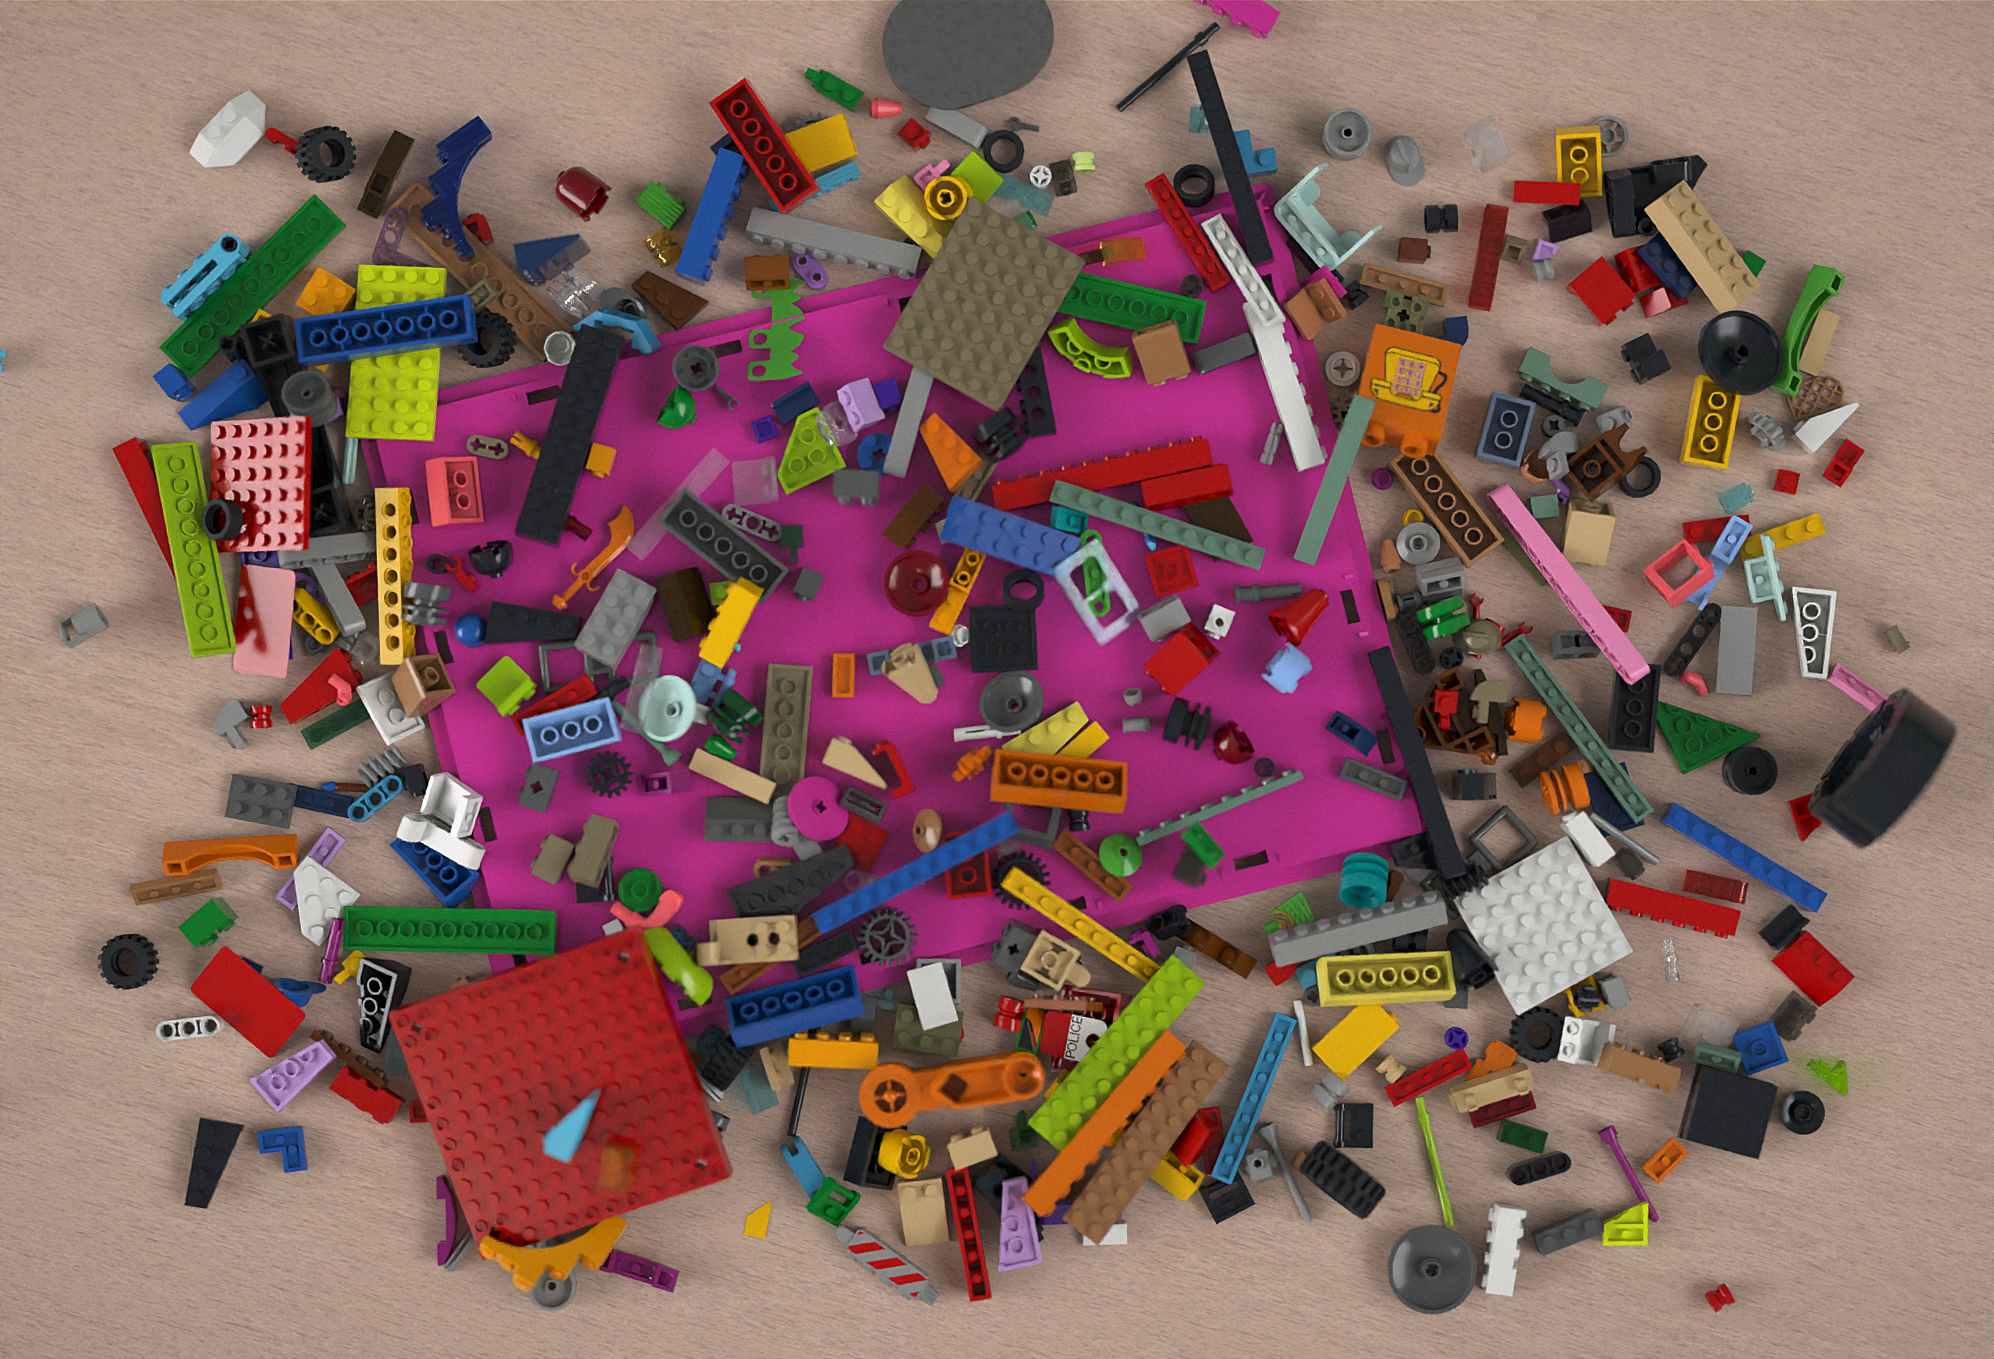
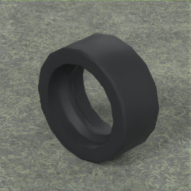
M996 131L989 135L984 143V160L996 172L1002 174L1010 173L1016 170L1023 162V142L1012 131ZM1006 139L1015 145L1016 157L1009 164H999L992 158L991 148L996 141Z
M1189 164L1176 172L1173 179V187L1184 206L1190 208L1201 207L1213 198L1215 193L1214 176L1203 165ZM1197 177L1206 181L1207 188L1198 194H1188L1181 189V184L1189 178Z
M1643 456L1638 464L1645 465L1650 469L1652 474L1650 485L1642 490L1634 489L1628 484L1625 476L1618 484L1626 495L1633 498H1643L1652 494L1659 487L1661 471L1658 464L1649 457Z
M213 499L209 501L202 513V527L207 537L212 540L231 541L240 533L243 525V515L239 505L235 501L228 499ZM224 508L226 524L221 531L218 525V517L220 511Z
M1017 569L1008 574L1003 582V599L1006 605L1017 612L1036 610L1044 600V581L1041 576L1030 569ZM1020 582H1028L1037 588V592L1031 598L1019 599L1011 594V587Z

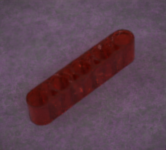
M1489 203L1485 206L1468 308L1490 312L1509 207Z

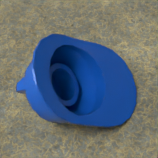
M279 978L273 981L275 988L299 1008L308 1004L313 994L326 991V986L317 982L298 981L289 978Z

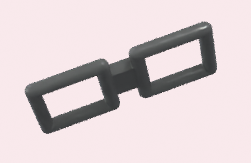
M655 631L637 632L632 641H649L652 675L626 678L630 686L651 684L654 680L661 677L657 634ZM577 639L539 644L542 688L545 695H549L565 686H551L548 651L576 648L574 644ZM583 653L585 674L589 675L594 685L595 675L608 673L609 685L617 680L616 670Z
M1504 805L1469 836V842L1476 850L1467 858L1461 852L1460 854L1464 865L1469 869H1472L1471 862H1474L1477 866L1480 865V862L1485 872L1492 867L1497 873H1500L1524 858L1538 845V839L1507 805ZM1506 816L1528 842L1501 865L1479 839ZM1432 870L1420 881V886L1426 892L1436 891L1431 883L1442 872ZM1444 899L1447 916L1451 920L1457 919L1460 916L1457 908L1453 909Z

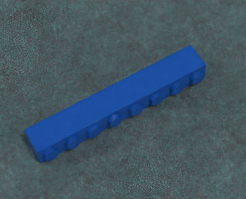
M1670 803L1660 820L1662 824L1810 912L1817 913L1827 896L1826 892L1676 803Z

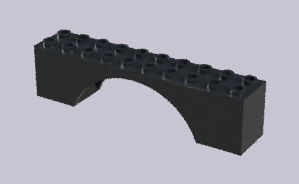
M281 313L240 325L252 368L265 390L275 418L291 417L282 399V388L292 375L308 370V367L298 362L293 317ZM325 423L318 427H311L309 539L324 537L356 527Z

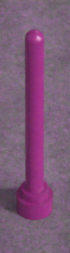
M1614 1125L1603 1128L1598 1132L1599 1137L1611 1147L1640 1202L1648 1203V1216L1650 1220L1657 1222L1659 1216L1617 1142L1618 1133Z

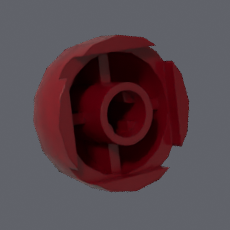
M1233 720L1227 721L1217 729L1213 738L1215 747L1213 752L1218 760L1223 759L1228 764L1238 765L1252 759L1255 756L1252 753L1255 751L1247 734L1244 731L1240 733L1236 729L1239 725Z

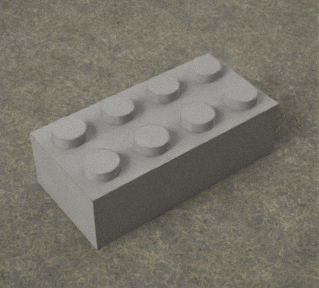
M618 568L574 644L576 649L616 670L659 595L657 589Z

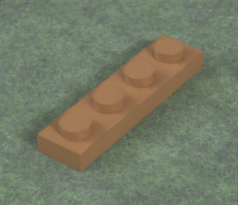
M1366 262L1364 263L1359 281L1360 285L1386 292L1387 289L1405 293L1404 297L1411 299L1413 296L1430 300L1429 304L1439 307L1444 306L1449 289L1447 284Z
M217 868L193 872L189 875L172 876L130 884V893L137 906L221 890L223 882Z

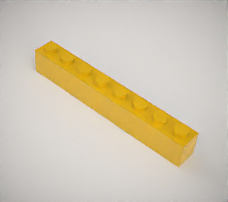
M1064 1068L1043 1096L1048 1099L1070 1072ZM1127 1117L1126 1119L1129 1122L1121 1131L1117 1129L1113 1133L1114 1139L1109 1144L1110 1147H1115L1133 1122L1132 1119ZM1170 1148L1150 1174L1152 1179L1182 1202H1185L1196 1191L1205 1176L1192 1165L1185 1168L1171 1152Z

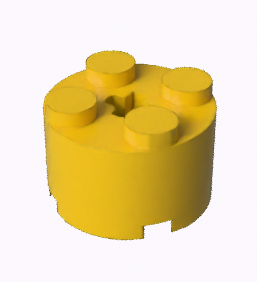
M956 175L941 176L932 180L924 193L928 212L940 220L958 218L970 197L973 198V191L969 184L963 178ZM950 193L952 200L947 202L948 198L945 195Z
M904 1129L887 1131L883 1135L878 1164L885 1170L905 1178L918 1176L916 1173L920 1169L924 1170L930 1156L929 1146L924 1141L926 1139Z

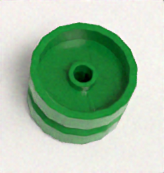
M1460 595L1415 613L1421 624L1431 620L1434 622L1433 625L1423 630L1426 641L1439 636L1440 638L1459 631V628L1471 624L1467 613H1461L1456 616L1452 614V612L1464 606Z

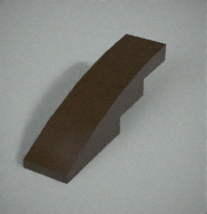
M1482 669L1474 670V685L1476 686L1483 681H1487ZM1489 702L1486 726L1490 734H1495L1496 756L1508 755L1506 733L1500 709L1497 703Z

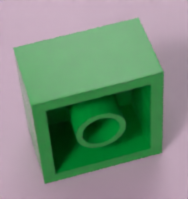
M222 897L211 898L178 928L194 947L211 946L219 939L217 936L219 933L227 932L236 924L234 921L238 916Z

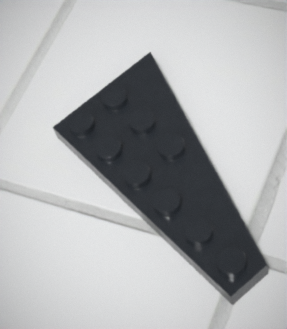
M848 843L730 887L726 892L738 919L795 915L856 862ZM751 934L748 937L749 944L753 947L758 944V936Z

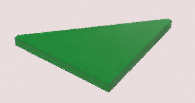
M1658 701L1656 721L1682 774H1686L1760 737L1759 734Z

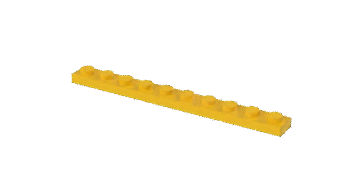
M1016 867L1011 870L1001 884L1004 888L1145 983L1161 967L1151 958Z

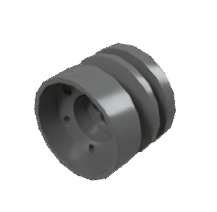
M694 344L684 347L677 353L673 361L672 369L675 379L681 387L689 392L700 393L707 391L719 379V361L712 350L703 345ZM698 363L703 371L694 375L691 367L696 366Z
M405 581L404 596L413 599V604H402V608L412 609V613H401V619L407 620L412 624L424 626L447 625L448 619L438 618V613L449 614V610L440 608L439 605L440 603L450 602L452 588Z

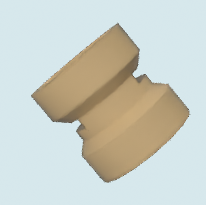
M1391 1053L1384 1056L1375 1067L1379 1073H1384L1386 1080L1390 1084L1395 1082L1406 1069L1401 1063L1395 1062V1057Z

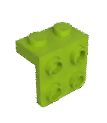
M504 656L477 683V688L498 708L497 711L506 717L508 715L512 716L520 708L519 704L524 699L527 701L536 692L534 689L538 686L509 656Z

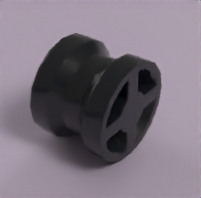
M1450 647L1443 650L1440 654V663L1446 669L1459 667L1463 663V653L1458 648Z
M1677 1037L1670 1038L1657 1046L1658 1050L1663 1052V1059L1666 1063L1685 1054L1683 1048H1680L1678 1045L1679 1040Z

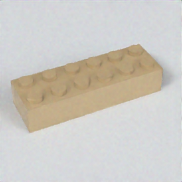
M1685 180L1675 185L1644 209L1720 314L1728 312L1739 305L1761 286Z

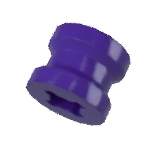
M1451 1027L1446 1031L1444 1040L1449 1047L1460 1050L1467 1045L1468 1035L1459 1027Z

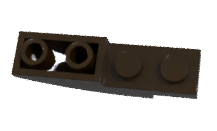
M394 130L366 184L365 192L356 210L378 219L415 139Z

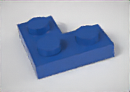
M303 1125L257 1132L260 1154L282 1151L284 1173L308 1170Z

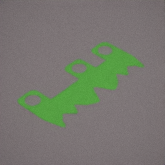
M790 278V289L769 290L762 295L754 290L751 291V296L755 299L773 298L772 322L802 315V311L792 304L801 299L793 291L806 281ZM805 316L774 323L771 325V329H759L750 332V348H771L769 361H753L749 363V380L785 379L803 373L791 366V363L799 358V355L791 351L800 345L804 335L790 330L789 327L805 319ZM758 333H763L767 336V341L762 345H757L753 342L754 336ZM763 365L766 368V372L763 376L756 377L752 374L753 367Z

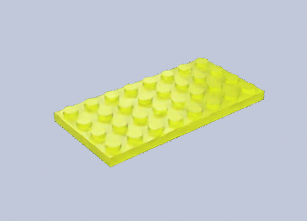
M359 265L355 310L445 297L447 270L446 268ZM441 348L351 361L345 437L434 442Z

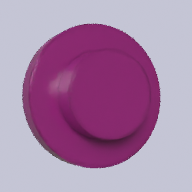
M1385 468L1377 469L1371 478L1373 486L1378 490L1390 488L1394 480L1393 474Z

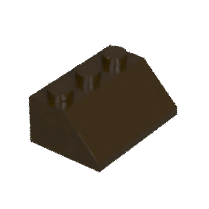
M698 566L654 578L674 642L678 643L711 632L708 627L715 616Z

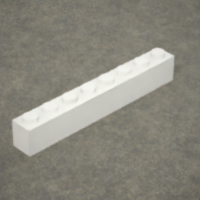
M1248 302L1244 303L1242 308L1281 423L1284 425L1283 429L1298 473L1323 465L1325 458H1327L1326 450L1323 445H1319L1317 438L1320 437L1317 425L1312 424L1310 417L1313 416L1310 404H1306L1303 397L1306 395L1303 383H1298L1296 375H1299L1296 363L1291 362L1289 354H1292L1289 342H1285L1282 335L1285 333L1284 326L1280 323L1266 331Z

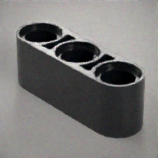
M1412 614L1400 616L1396 621V627L1415 671L1419 674L1432 672L1436 665L1435 659L1417 618ZM1404 618H1409L1412 621L1413 625L1410 630H1405L1402 627L1401 623ZM1413 638L1420 640L1421 647L1419 650L1412 649L1410 642ZM1422 658H1426L1430 662L1428 670H1422L1419 667V661Z
M1553 1151L1510 1165L1506 1175L1513 1184L1521 1186L1568 1171L1571 1167V1159L1562 1151ZM1563 1156L1565 1159L1563 1166L1556 1167L1555 1159ZM1543 1163V1171L1536 1174L1533 1169L1535 1164ZM1521 1169L1523 1171L1522 1178L1514 1180L1513 1172Z

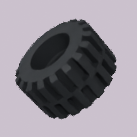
M323 126L303 133L304 136L298 139L300 144H296L295 149L298 150V153L295 154V159L298 158L299 163L296 164L298 168L302 167L301 173L303 175H309V180H316L317 183H326L341 180L344 176L351 173L349 169H353L355 166L353 160H356V155L353 154V151L356 148L355 145H351L353 140L351 137H346L347 133L344 130L339 131L340 128L336 126ZM322 143H325L332 153V160L329 166L325 165L320 158L319 150Z
M476 313L478 342L459 345L460 348L457 351L463 354L461 358L464 361H469L468 364L476 366V368L500 366L511 358L510 354L515 352L513 346L517 344V340H514L513 337L516 336V332L511 330L513 325L512 323H507L508 319L505 316L500 317L499 313ZM484 328L492 336V347L489 352L484 350L480 343V335Z
M139 934L118 935L114 939L108 940L106 942L107 945L101 949L103 953L98 956V960H101V964H98V969L102 968L103 971L100 975L102 978H107L106 983L109 985L113 984V987L117 989L128 990L146 985L148 981L154 978L152 975L157 973L158 970L156 968V964H159V959H156L158 951L153 949L155 945L152 942H148V938L145 936L140 937ZM124 949H131L138 956L139 966L134 974L128 975L119 967V955Z
M1537 1006L1530 1008L1520 1015H1515L1516 1019H1512L1511 1029L1509 1028V1034H1511L1509 1040L1518 1055L1535 1063L1550 1062V1059H1556L1560 1051L1565 1024L1561 1017L1550 1009ZM1540 1021L1548 1025L1550 1037L1545 1045L1537 1048L1528 1043L1526 1033L1531 1024Z
M730 1033L701 1071V1077L721 1092L727 1090L754 1054L755 1047L748 1045L736 1048Z

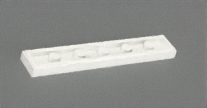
M1218 214L1201 223L1204 232L1264 329L1267 331L1284 322L1285 316L1222 215Z

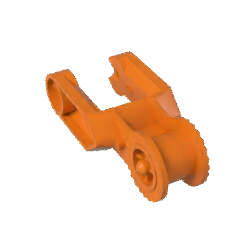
M1023 1050L946 1062L943 1066L913 1070L908 1065L900 1062H883L877 1065V1068L874 1070H870L865 1076L859 1092L860 1105L864 1114L873 1123L882 1127L893 1128L908 1123L918 1111L944 1107L958 1110L1025 1100L1034 1097L1041 1091L1044 1084L1043 1065L1036 1054ZM1021 1072L1027 1073V1075L1024 1077L1020 1076L1019 1074Z

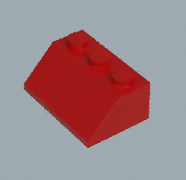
M1800 930L1771 960L1818 1007L1839 994L1855 977L1807 930Z

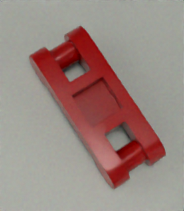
M268 128L266 130L265 136L270 142L275 145L280 143L285 145L284 150L294 156L298 153L295 147L300 142L275 128Z

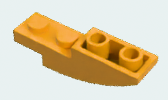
M965 548L950 580L947 598L936 610L929 627L948 636L950 635L987 555Z

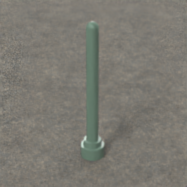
M616 699L611 702L614 711L662 754L664 763L671 767L678 761L682 754L677 749L668 748L661 741L649 737L642 729L640 721Z

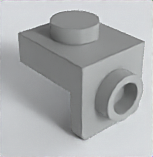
M1625 406L1595 417L1601 434L1615 429L1623 423H1626L1629 427L1633 426L1631 422L1633 421L1632 414Z

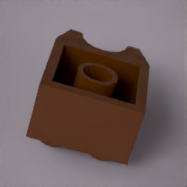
M1626 423L1615 429L1605 431L1567 460L1569 467L1567 474L1591 503L1634 470L1640 459L1648 452L1645 446L1631 452L1621 451L1620 441L1625 432L1630 428ZM1591 467H1598L1597 473L1590 475L1592 472Z

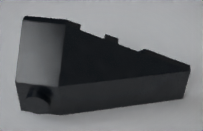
M361 958L357 974V985L360 986L358 1006H361L362 1016L359 1020L362 1047L378 1054L382 1052L392 1027L388 1014L394 1008L401 1005L408 988L412 968L394 960Z

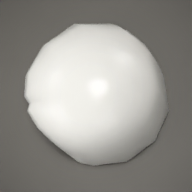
M562 330L554 331L547 336L544 343V351L549 362L557 366L569 363L576 343L572 334Z

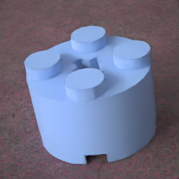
M1290 642L1285 644L1288 647L1285 651L1280 649L1265 667L1268 670L1267 674L1262 673L1261 675L1262 678L1282 694L1285 692L1292 693L1298 686L1296 681L1301 675H1307L1312 668V665L1309 664L1310 659Z

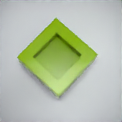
M732 581L709 584L712 606L720 605L723 599L727 600L729 594L726 592Z

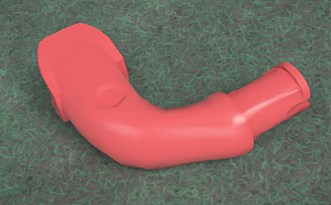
M674 889L665 891L658 899L660 903L655 911L648 917L641 916L636 911L632 912L618 901L613 905L610 912L625 922L627 927L641 924L643 929L662 927L678 912L683 904L684 896Z

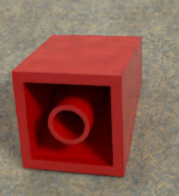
M1190 621L1143 666L1146 668L1147 674L1161 684L1162 690L1174 697L1221 653Z

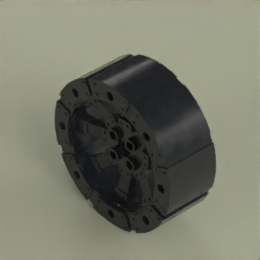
M1902 688L1892 693L1887 701H1882L1855 729L1854 735L1850 740H1846L1820 778L1822 781L1816 785L1809 801L1808 811H1810L1811 815L1858 849H1864L1872 845L1907 813L1942 766L1956 737L1957 726L1907 688Z

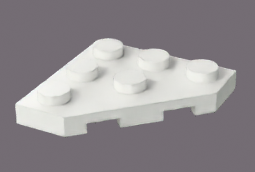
M306 855L293 871L301 933L320 946L329 935L332 917L342 918L343 906H352L360 896V892L309 855Z

